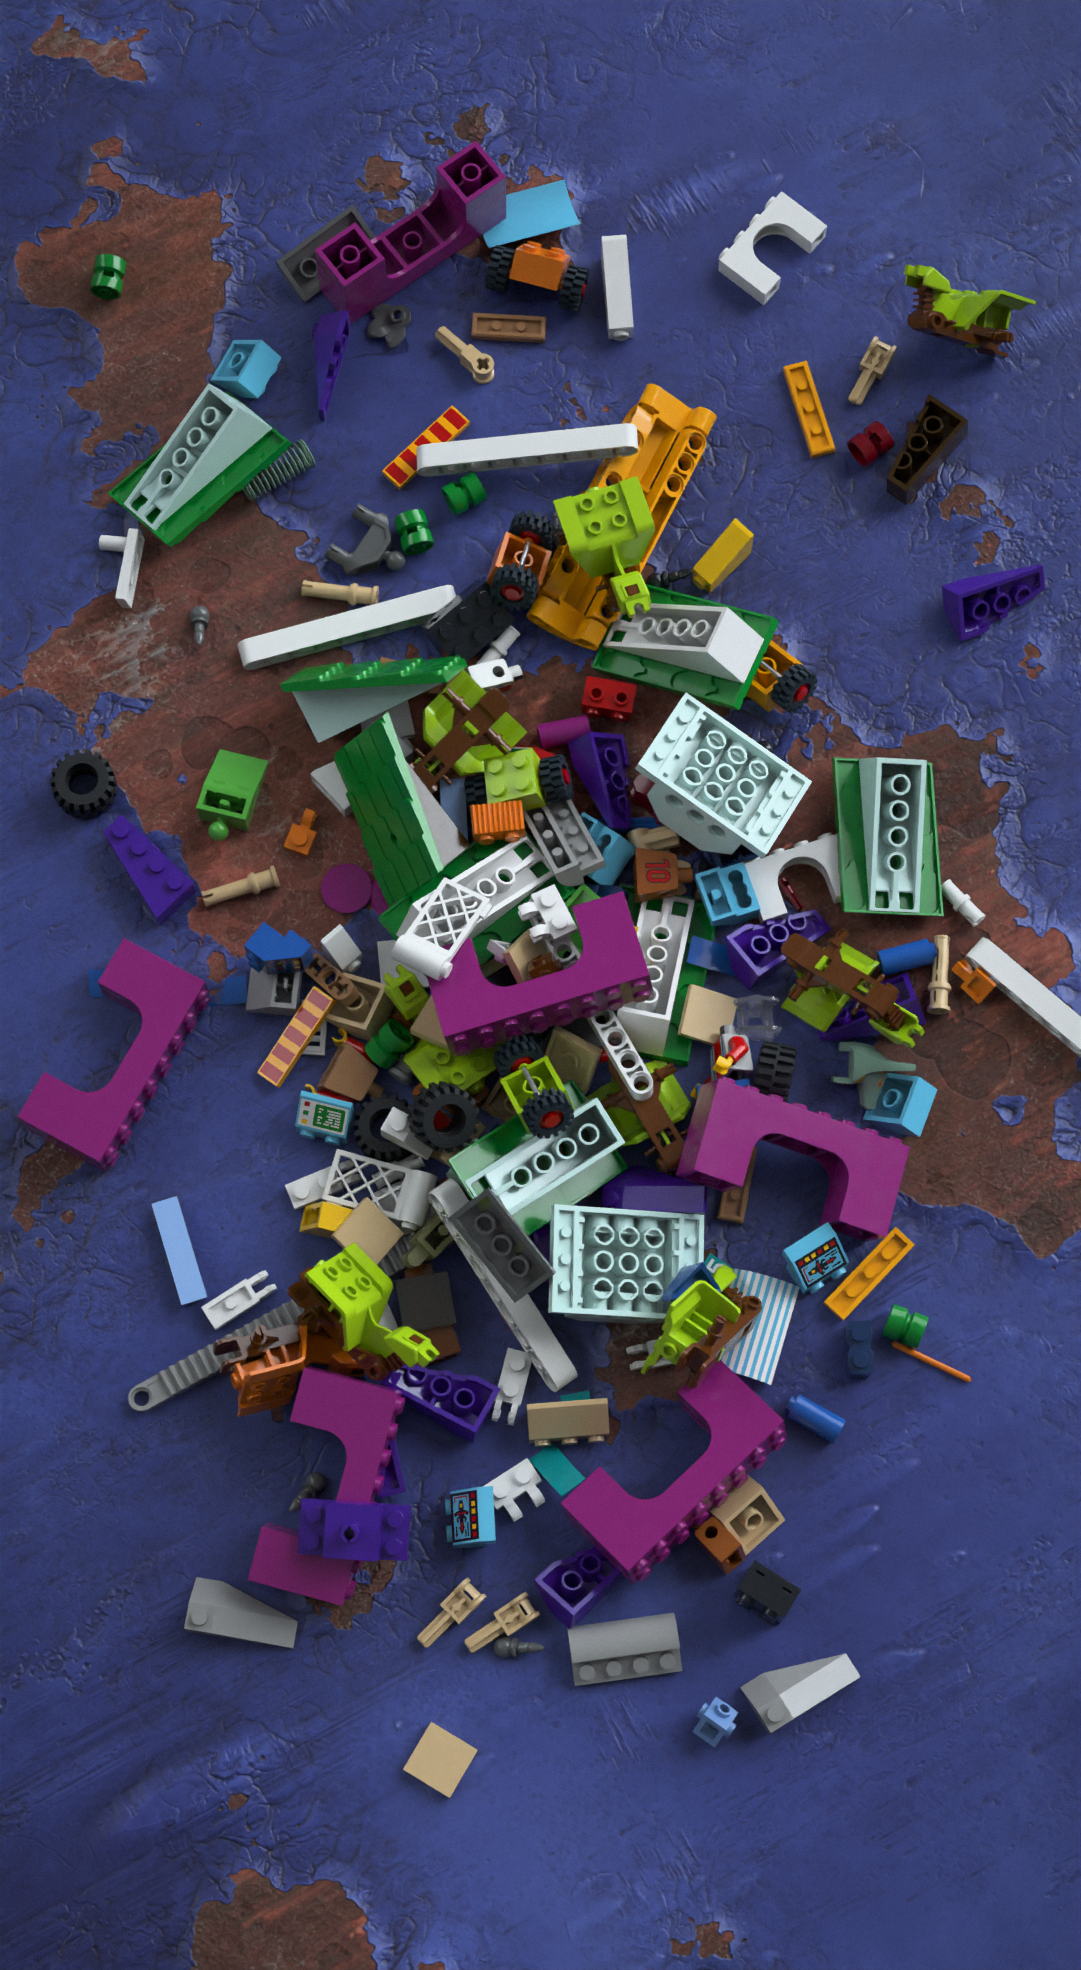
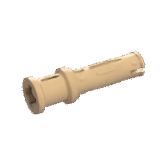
M303 580L302 583L304 585L301 590L302 596L348 601V604H351V606L356 604L373 605L377 604L379 599V586H374L373 588L358 586L357 583L344 586Z
M274 865L270 866V869L256 874L251 872L247 875L248 878L207 891H201L205 906L209 907L210 905L251 892L258 895L260 891L274 886L280 888V882Z
M935 935L933 940L937 957L933 958L932 982L928 985L930 1005L927 1006V1012L943 1015L950 1013V1007L948 1006V993L951 992V986L948 983L950 937Z

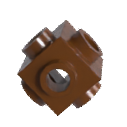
M552 952L546 955L541 954L534 957L528 963L529 973L526 974V978L529 981L539 978L544 974L549 975L565 969L560 959L556 960Z

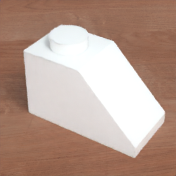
M340 924L320 941L323 955L342 974L343 972L352 974L362 965L363 957L361 951Z
M393 1107L380 1129L381 1136L428 1161L433 1150L414 1136L415 1134L410 1131L409 1126L412 1124L407 1121L408 1114Z

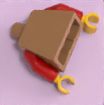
M338 1029V1033L344 1037L340 1040L332 1037L333 1043L338 1049L316 1086L320 1090L317 1091L310 1084H306L304 1087L312 1090L314 1094L351 1103L361 1102L365 1095L370 1098L373 1096L376 1099L380 1098L384 1088L373 1082L378 1069L374 1066L375 1062L367 1055L365 1044L353 1037L348 1038L344 1029Z

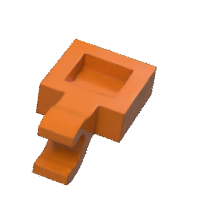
M306 808L300 826L292 824L283 846L284 849L305 857L309 856L317 836V832L311 830L317 817L315 811Z
M962 959L960 962L958 961L952 968V971L964 980L960 987L978 1005L998 985L980 967L973 971L971 965L965 959Z

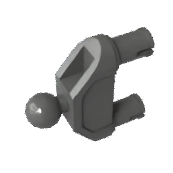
M361 503L357 504L356 508L358 509L353 510L351 517L366 524L370 529L355 552L350 554L332 543L329 546L331 550L328 548L325 553L326 558L341 565L344 572L349 575H359L379 569L384 560L387 567L394 571L400 570L405 564V557L401 552H390L392 545L387 515L380 512L377 514L364 507Z

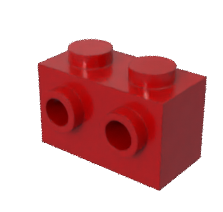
M587 676L581 713H586L591 718L609 717L612 721L620 723L631 721L637 685Z

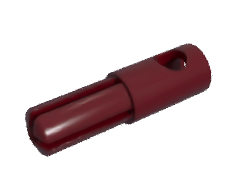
M782 878L778 881V885L794 909L800 911L804 906L787 878Z

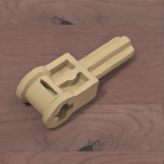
M445 326L437 330L435 338L460 358V364L472 373L473 379L477 383L487 384L494 378V361L491 356L481 353L472 344L467 346Z
M877 336L873 338L859 366V370L862 373L848 397L852 404L860 406L875 378L882 379L897 351V346H890L881 342Z
M469 1577L464 1579L440 1604L443 1608L441 1613L417 1636L418 1641L424 1647L429 1648L454 1621L460 1625L487 1597L485 1594L478 1592L470 1583ZM464 1591H467L473 1597V1600H471L465 1594Z
M527 1592L522 1593L494 1612L495 1620L465 1639V1644L470 1652L475 1653L505 1632L508 1637L541 1615L539 1611H535L527 1599ZM520 1605L523 1606V1608H524L525 1611L527 1612V1615L524 1614V1612H523V1610L521 1609Z

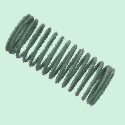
M302 439L296 440V444L293 443L289 447L302 472L305 473V468L294 451L293 445L298 450L308 470L316 466L309 448ZM287 448L285 453L288 455L296 473L300 475V470ZM283 452L281 456L292 477L296 478L294 470ZM278 457L277 460L281 466L283 473L285 474L286 478L291 481V477L287 469ZM274 461L273 464L283 483H286L284 475ZM270 465V466H269V469H270V471H271V473H272V475H273V477H274L276 483H277L279 486H281V482H280V480H279L277 474L275 473L274 469H273L272 466ZM267 469L264 470L269 482L276 489V484ZM260 471L259 474L265 486L269 491H271V487L267 479L265 478L262 471ZM256 475L255 478L257 480V483L259 484L263 493L266 494L267 492L263 483L261 482L258 475ZM252 479L251 483L257 494L261 497L262 494L254 479ZM248 483L242 491L249 501H253L257 497Z

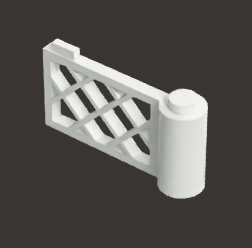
M444 877L408 931L396 941L391 958L435 980L440 981L442 978H447L453 967V964L450 963L479 919L485 920L492 910V905H489L490 899ZM448 888L456 892L457 897L443 900L442 893ZM475 901L480 903L478 909L466 911L464 902ZM460 904L461 913L448 915L447 906ZM442 908L444 917L430 920L429 912L433 909ZM465 919L467 924L465 928L453 931L451 922ZM447 923L449 932L435 935L433 926ZM429 927L431 936L421 938L415 935L417 929ZM452 938L453 945L448 951L440 947L437 941Z
M337 1149L322 1200L338 1206L355 1209L358 1202L354 1194L368 1188L374 1199L372 1202L377 1204L378 1208L389 1219L401 1222V1227L404 1229L417 1231V1227L421 1228L424 1225L430 1205L428 1193L435 1188L438 1177L424 1171L412 1170ZM341 1156L352 1159L356 1166L355 1169L342 1175L338 1168ZM356 1161L363 1162L364 1164L358 1166ZM369 1165L377 1166L381 1175L367 1182L361 1170ZM381 1168L389 1169V1171L384 1173ZM336 1172H338L340 1176L337 1179H335ZM359 1172L365 1184L351 1191L345 1179ZM394 1172L405 1174L403 1184L392 1189L386 1177ZM384 1178L390 1191L376 1198L370 1186ZM343 1181L349 1193L340 1198L330 1196L332 1186ZM401 1190L399 1197L397 1198L395 1193ZM393 1195L397 1202L394 1213L384 1211L379 1201ZM351 1197L354 1202H351V1201H348V1200H345V1199Z

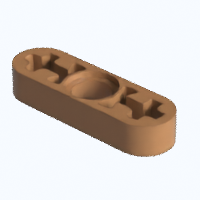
M313 953L314 960L306 968L305 972L341 1005L348 1006L354 1003L359 995L358 988L322 955ZM316 964L322 968L320 972L313 968ZM336 974L335 980L332 983L325 984L326 979L330 975ZM341 987L348 991L345 995L339 990Z

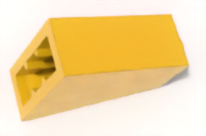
M736 518L693 567L692 580L699 589H705L708 593H711L751 554L754 534Z
M324 1201L305 1206L299 1232L332 1238L331 1235L350 1215L353 1209Z

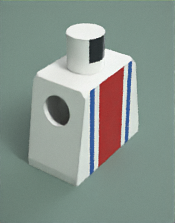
M504 659L469 666L466 670L486 692L491 688H497L504 695L508 694L512 682L523 679L520 666L508 667Z

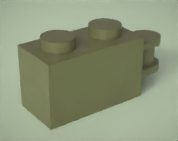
M437 1212L407 1242L411 1248L402 1257V1263L406 1268H413L419 1266L424 1260L428 1261L436 1258L453 1240L452 1235Z

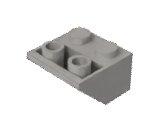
M251 968L246 1012L294 1016L299 1009L303 971L267 975L264 971L258 973Z

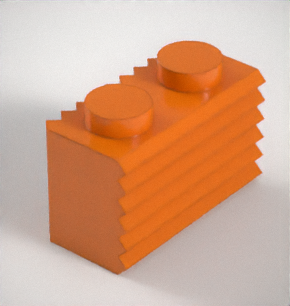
M521 800L470 806L474 842H479L481 845H490L494 843V840L505 839L506 842H517L520 838L526 837Z

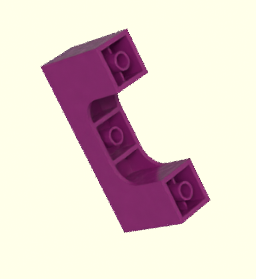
M477 141L436 167L437 187L433 195L420 208L395 225L369 240L355 222L315 249L320 290L337 311H348L350 324L506 219V176Z
M618 892L572 906L583 942V951L579 960L568 969L516 985L501 987L488 982L482 974L471 937L467 938L450 963L453 964V967L447 978H442L438 981L427 976L442 1032L451 1056H465L475 1049L492 1048L497 1043L506 1039L512 1041V1036L515 1035L520 1039L521 1035L532 1032L541 1033L551 1026L567 1025L574 1019L594 1017L601 1011L607 1009L617 1010L622 1008L624 1004L634 1001L637 1003L649 999L650 996H654L648 968L624 892ZM453 943L440 947L449 951Z
M125 938L104 970L98 985L104 996L137 1013L142 1018V1026L112 1080L98 1091L83 1092L44 1072L17 1116L25 1129L106 1172L108 1167L112 1168L119 1157L117 1153L122 1144L126 1145L132 1135L130 1130L135 1122L139 1123L145 1113L143 1107L148 1099L152 1100L155 1097L159 1088L156 1085L160 1078H165L168 1075L172 1066L170 1061L174 1055L178 1056L185 1044L183 1039L187 1033L191 1034L198 1022L196 1017L200 1010L203 1012L206 1010L211 1000L205 981Z
M720 1077V1079L712 1080L700 1086L676 1176L721 1192L743 1187L752 1150L758 1140H763L811 1157L825 1168L829 1179V1189L819 1226L828 1222L834 1231L864 1242L887 1237L910 1149L909 1146L901 1144L902 1140L895 1137L884 1138L878 1136L877 1131L869 1128L861 1130L854 1127L855 1124L847 1120H833L831 1115L825 1112L816 1111L814 1113L808 1111L807 1106L800 1103L789 1104L783 1102V1098L778 1095L768 1094L766 1096L759 1093L760 1090L752 1086H738L735 1084V1080L727 1077Z
M721 1360L709 1370L706 1378L696 1388H690L685 1384L678 1391L682 1409L709 1434L711 1442L707 1451L665 1492L652 1499L634 1498L599 1466L561 1502L566 1518L632 1585L637 1581L642 1582L651 1573V1567L657 1562L662 1563L670 1555V1549L676 1543H683L689 1537V1531L696 1524L698 1526L703 1524L709 1517V1512L715 1506L720 1507L729 1497L728 1493L734 1487L740 1488L747 1481V1475L753 1469H760L767 1461L766 1457L773 1450L776 1452L781 1449L786 1442L787 1434L784 1420Z
M308 1366L303 1369L290 1421L329 1431L342 1441L347 1459L336 1500L377 1503L374 1502L375 1494L381 1492L385 1476H381L382 1468L388 1466L392 1450L388 1449L389 1441L395 1440L399 1424L394 1423L396 1415L402 1413L406 1398L401 1397L403 1391ZM269 1522L261 1527L248 1576L249 1581L341 1606L347 1600H351V1597L353 1598L357 1582L353 1581L355 1573L357 1574L361 1570L362 1560L323 1558L321 1555L298 1554L299 1530Z

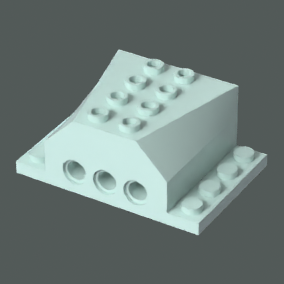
M688 693L682 696L635 767L637 771L654 782L647 796L661 823L702 851L732 855L742 844L762 859L770 850L812 782Z
M551 1205L549 1264L556 1273L549 1278L548 1313L564 1314V1317L579 1321L627 1324L665 1323L666 1313L670 1304L674 1301L662 1302L661 1296L682 1267L701 1262L704 1263V1215Z

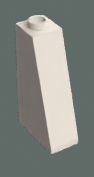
M626 235L602 236L601 267L608 339L624 341L628 338H633L634 329Z
M396 733L404 758L409 764L414 760V747L407 738L401 739ZM335 761L310 773L312 782L344 817L353 812L346 797L348 791Z

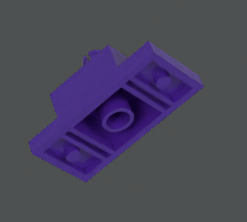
M302 1498L298 1554L321 1555L323 1558L378 1561L379 1559L407 1561L411 1505Z

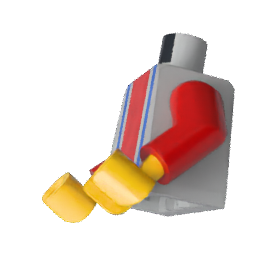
M733 1025L721 1026L720 1037L711 1047L710 1051L711 1075L705 1080L704 1084L720 1079V1077H727L733 1080L747 1079L753 1071L748 1037L736 1034L735 1026ZM700 1083L696 1084V1086L693 1088L690 1096H692L696 1100V1087L697 1085H701Z

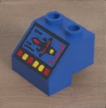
M265 922L260 925L244 945L249 966L258 973L264 971L267 975L305 971L314 960L312 945L301 936L290 930L283 937Z

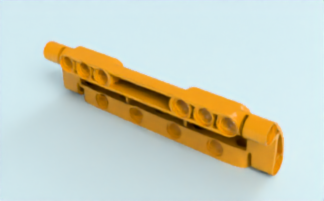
M651 383L647 384L637 405H634L629 410L622 424L629 423L637 427L638 452L632 456L603 459L588 489L592 487H607L606 478L611 486L619 483V481L638 476L654 521L655 533L640 564L627 568L629 573L633 571L642 572L705 450L706 437L717 419V416L711 410L704 407L691 409L663 388ZM679 435L678 438H677V440H676V442H675V444L673 445V447H672V449H671V451H670V453H669V455H668V457H667V459H666V461H665V463H664V465H663L661 471L659 472V474H658V476H657V478H656V480H655V482H654L652 488L650 489V486H651V484L653 483V481H654V479H655V477H656V475H657V473H658V471H659V469H660V467H661V465H662V463H663L665 457L667 456V454H668V452H669V450H670V448H671V446H672V444H673V442H674L676 436ZM689 440L692 442L693 448L690 447ZM678 460L682 464V470L678 466ZM667 482L671 485V491L668 489ZM566 543L562 546L559 545L548 564L542 586L526 616L531 622L559 638L590 650H597L607 632V628L611 622L618 618L621 611H609L606 597L609 595L607 590L604 589L597 592L586 615H584L596 592V587L600 585L603 578L602 576L591 578L571 556L568 544ZM562 562L566 565V573L562 569ZM602 607L606 611V617L602 615Z

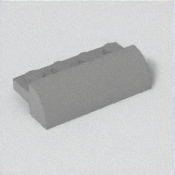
M546 799V806L523 811L527 826L560 884L565 886L584 884L583 876L606 867L604 858L571 799L553 804L549 802V799Z
M674 1613L574 1626L571 1629L567 1628L575 1686L682 1671L680 1643Z

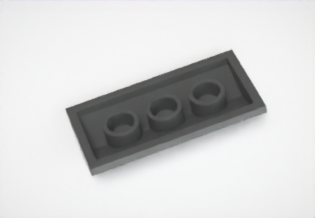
M354 205L345 209L275 261L284 280L303 303L321 291L315 256L316 248L355 222L369 240L375 238Z
M490 1187L475 1196L448 1218L514 1303L556 1273Z

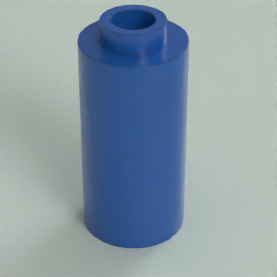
M922 939L877 951L876 957L881 974L887 976L932 964L933 958L937 957L933 942L929 943L928 939Z
M800 1394L797 1398L792 1396L785 1408V1411L789 1412L787 1418L833 1444L846 1422L845 1419Z

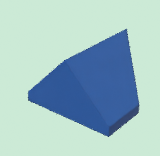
M701 1262L682 1267L661 1298L662 1302L675 1301L698 1280L708 1282L720 1293L721 1288L704 1263Z

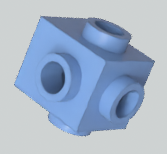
M715 1697L710 1706L705 1703L696 1715L700 1721L692 1732L713 1747H716L723 1736L728 1738L736 1727L733 1720L738 1712L727 1703Z

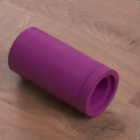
M587 715L536 725L542 750L567 745L572 740L587 732H591Z

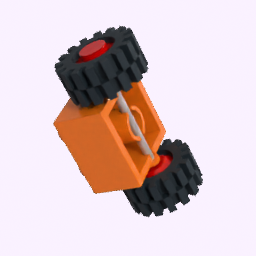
M527 241V244L523 243L516 250L498 245L495 246L489 261L485 289L505 294L511 279L555 291L559 289L561 290L558 308L576 313L580 311L588 284L589 269L569 265L570 255H566L565 250L551 247V250L541 248L542 244L533 241Z
M528 510L527 514L525 511H521L520 515L517 513L511 521L509 531L504 534L495 551L486 581L490 586L491 597H495L494 601L496 603L502 602L501 607L503 608L506 605L509 606V610H513L514 607L517 608V611L522 610V607L525 609L529 608V605L533 604L542 586L552 554L550 547L555 535V527H553L552 520L548 521V516H540L541 512L537 511L536 514H533V510Z

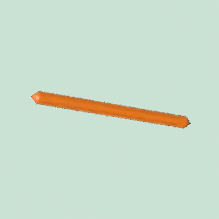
M897 1341L890 1342L892 1347L965 1382L972 1381L970 1376Z

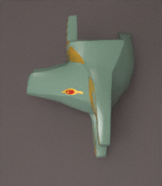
M840 1042L838 1051H849L848 1077L831 1076V1082L856 1084L860 1106L867 1110H875L880 1090L886 1081L888 1072L915 1071L916 1064L888 1060L875 1047L865 1043Z

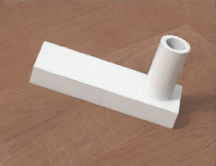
M129 528L127 537L101 535L99 538L100 550L124 552L115 599L122 608H132L145 541L139 529Z

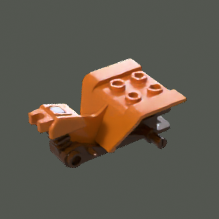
M301 1321L300 1323L297 1322L266 1330V1327L263 1325L259 1327L257 1325L251 1335L222 1339L217 1341L213 1347L215 1356L233 1352L235 1358L226 1360L221 1364L220 1372L221 1375L231 1374L232 1386L234 1390L238 1389V1417L290 1403L294 1396L299 1374L311 1363L326 1364L329 1371L350 1377H365L367 1373L317 1321L309 1322L305 1326L300 1325Z

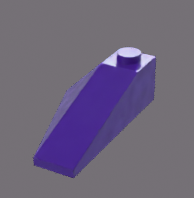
M587 732L569 742L568 746L573 766L608 827L617 830L630 829V801L626 797V788L630 787V779L626 777L629 755L624 736L621 734Z
M816 909L792 914L787 918L779 920L770 919L761 924L753 925L751 923L744 925L724 939L732 971L743 985L750 990L787 964V957L782 954L781 947L790 935L798 933L815 943L830 932L831 927Z
M593 1547L586 1551H578L574 1556L563 1561L560 1559L553 1562L534 1579V1584L550 1612L568 1629H571L593 1609L623 1574L596 1547Z

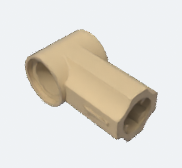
M667 826L650 830L648 828H638L627 833L628 841L637 848L663 851L681 846L679 835Z

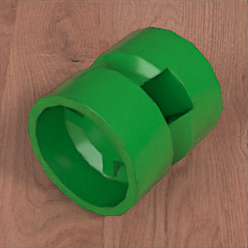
M111 254L97 255L94 261V274L91 277L90 292L102 299L115 300L120 298L123 288L122 279L125 277L127 266L126 261Z
M474 472L459 478V483L453 481L441 488L444 500L455 516L468 511L469 505L475 507L487 500L485 490Z
M413 509L395 517L394 524L397 534L401 536L400 543L405 555L421 554L434 546V540L431 531L427 529L428 521L423 510Z
M393 1019L388 1020L380 1028L379 1034L374 1035L365 1045V1051L371 1060L385 1069H389L399 1059V1052L404 1053L414 1042L407 1028Z
M894 1304L882 1336L894 1341L900 1338L904 1345L917 1349L929 1317L917 1312L911 1315L907 1308Z

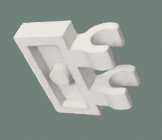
M555 884L531 894L532 902L518 906V914L522 921H526L539 914L544 923L529 929V936L534 944L551 936L553 942H556L577 932L578 928Z
M528 1458L483 1486H493L494 1507L497 1511L505 1507L513 1522L523 1517L522 1512L514 1502L522 1494L527 1492L536 1508L545 1503V1498L536 1487L542 1480Z

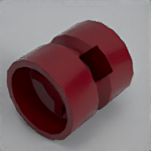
M874 421L864 428L863 434L858 433L849 439L847 446L853 458L861 466L867 467L878 459V454L884 455L892 449L894 441L885 426L878 421Z

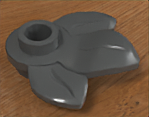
M380 304L370 311L374 320L368 326L367 337H385L389 349H393L406 336V327L410 324L411 312L404 305L392 307L388 304ZM399 313H402L399 319H395Z

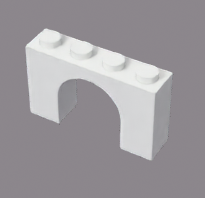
M782 191L776 198L773 196L769 199L761 215L756 214L750 221V227L745 232L742 230L734 239V244L731 248H725L718 258V271L762 305H765L779 289L781 277L757 259L753 251L754 245L765 236L778 234L788 237L810 254L826 236L827 225Z
M826 833L819 836L816 841L810 843L807 840L796 843L794 848L785 851L784 848H779L770 852V855L763 859L758 857L744 863L761 908L758 917L760 924L766 920H779L787 917L788 912L778 887V877L786 868L795 864H807L819 870L825 878L834 904L841 902L837 834Z

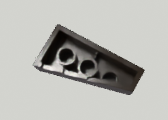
M928 394L925 404L919 412L916 422L887 476V493L907 505L968 435V420Z

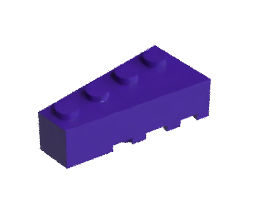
M122 814L103 831L108 844L160 927L196 892L194 883Z

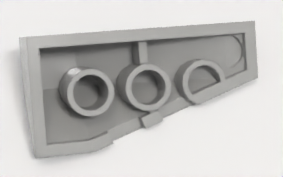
M196 1577L189 1600L184 1629L188 1632L293 1649L298 1621L223 1581Z
M845 1653L762 1673L741 1686L740 1689L767 1733L771 1734L860 1678V1675Z

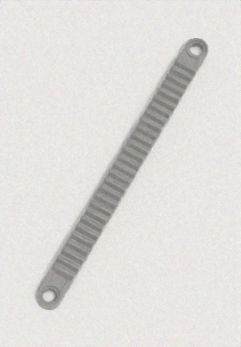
M413 1232L396 1242L377 1264L389 1278L408 1269L403 1265L402 1257L411 1248L407 1242L417 1232ZM453 1239L446 1247L453 1244L455 1240ZM291 1299L289 1302L271 1310V1312L262 1315L251 1323L245 1324L242 1328L236 1329L233 1333L225 1335L222 1339L251 1335L257 1325L258 1327L263 1325L266 1327V1330L297 1323V1317L303 1314L305 1309L299 1307ZM218 1339L213 1344L207 1345L204 1349L198 1350L195 1354L187 1356L186 1359L178 1361L175 1365L169 1366L166 1370H162L155 1376L136 1385L129 1392V1404L139 1413L148 1412L220 1372L221 1364L226 1360L235 1358L233 1352L215 1356L213 1353L214 1344L222 1340ZM141 1391L149 1394V1402L144 1406H138L135 1403V1396Z

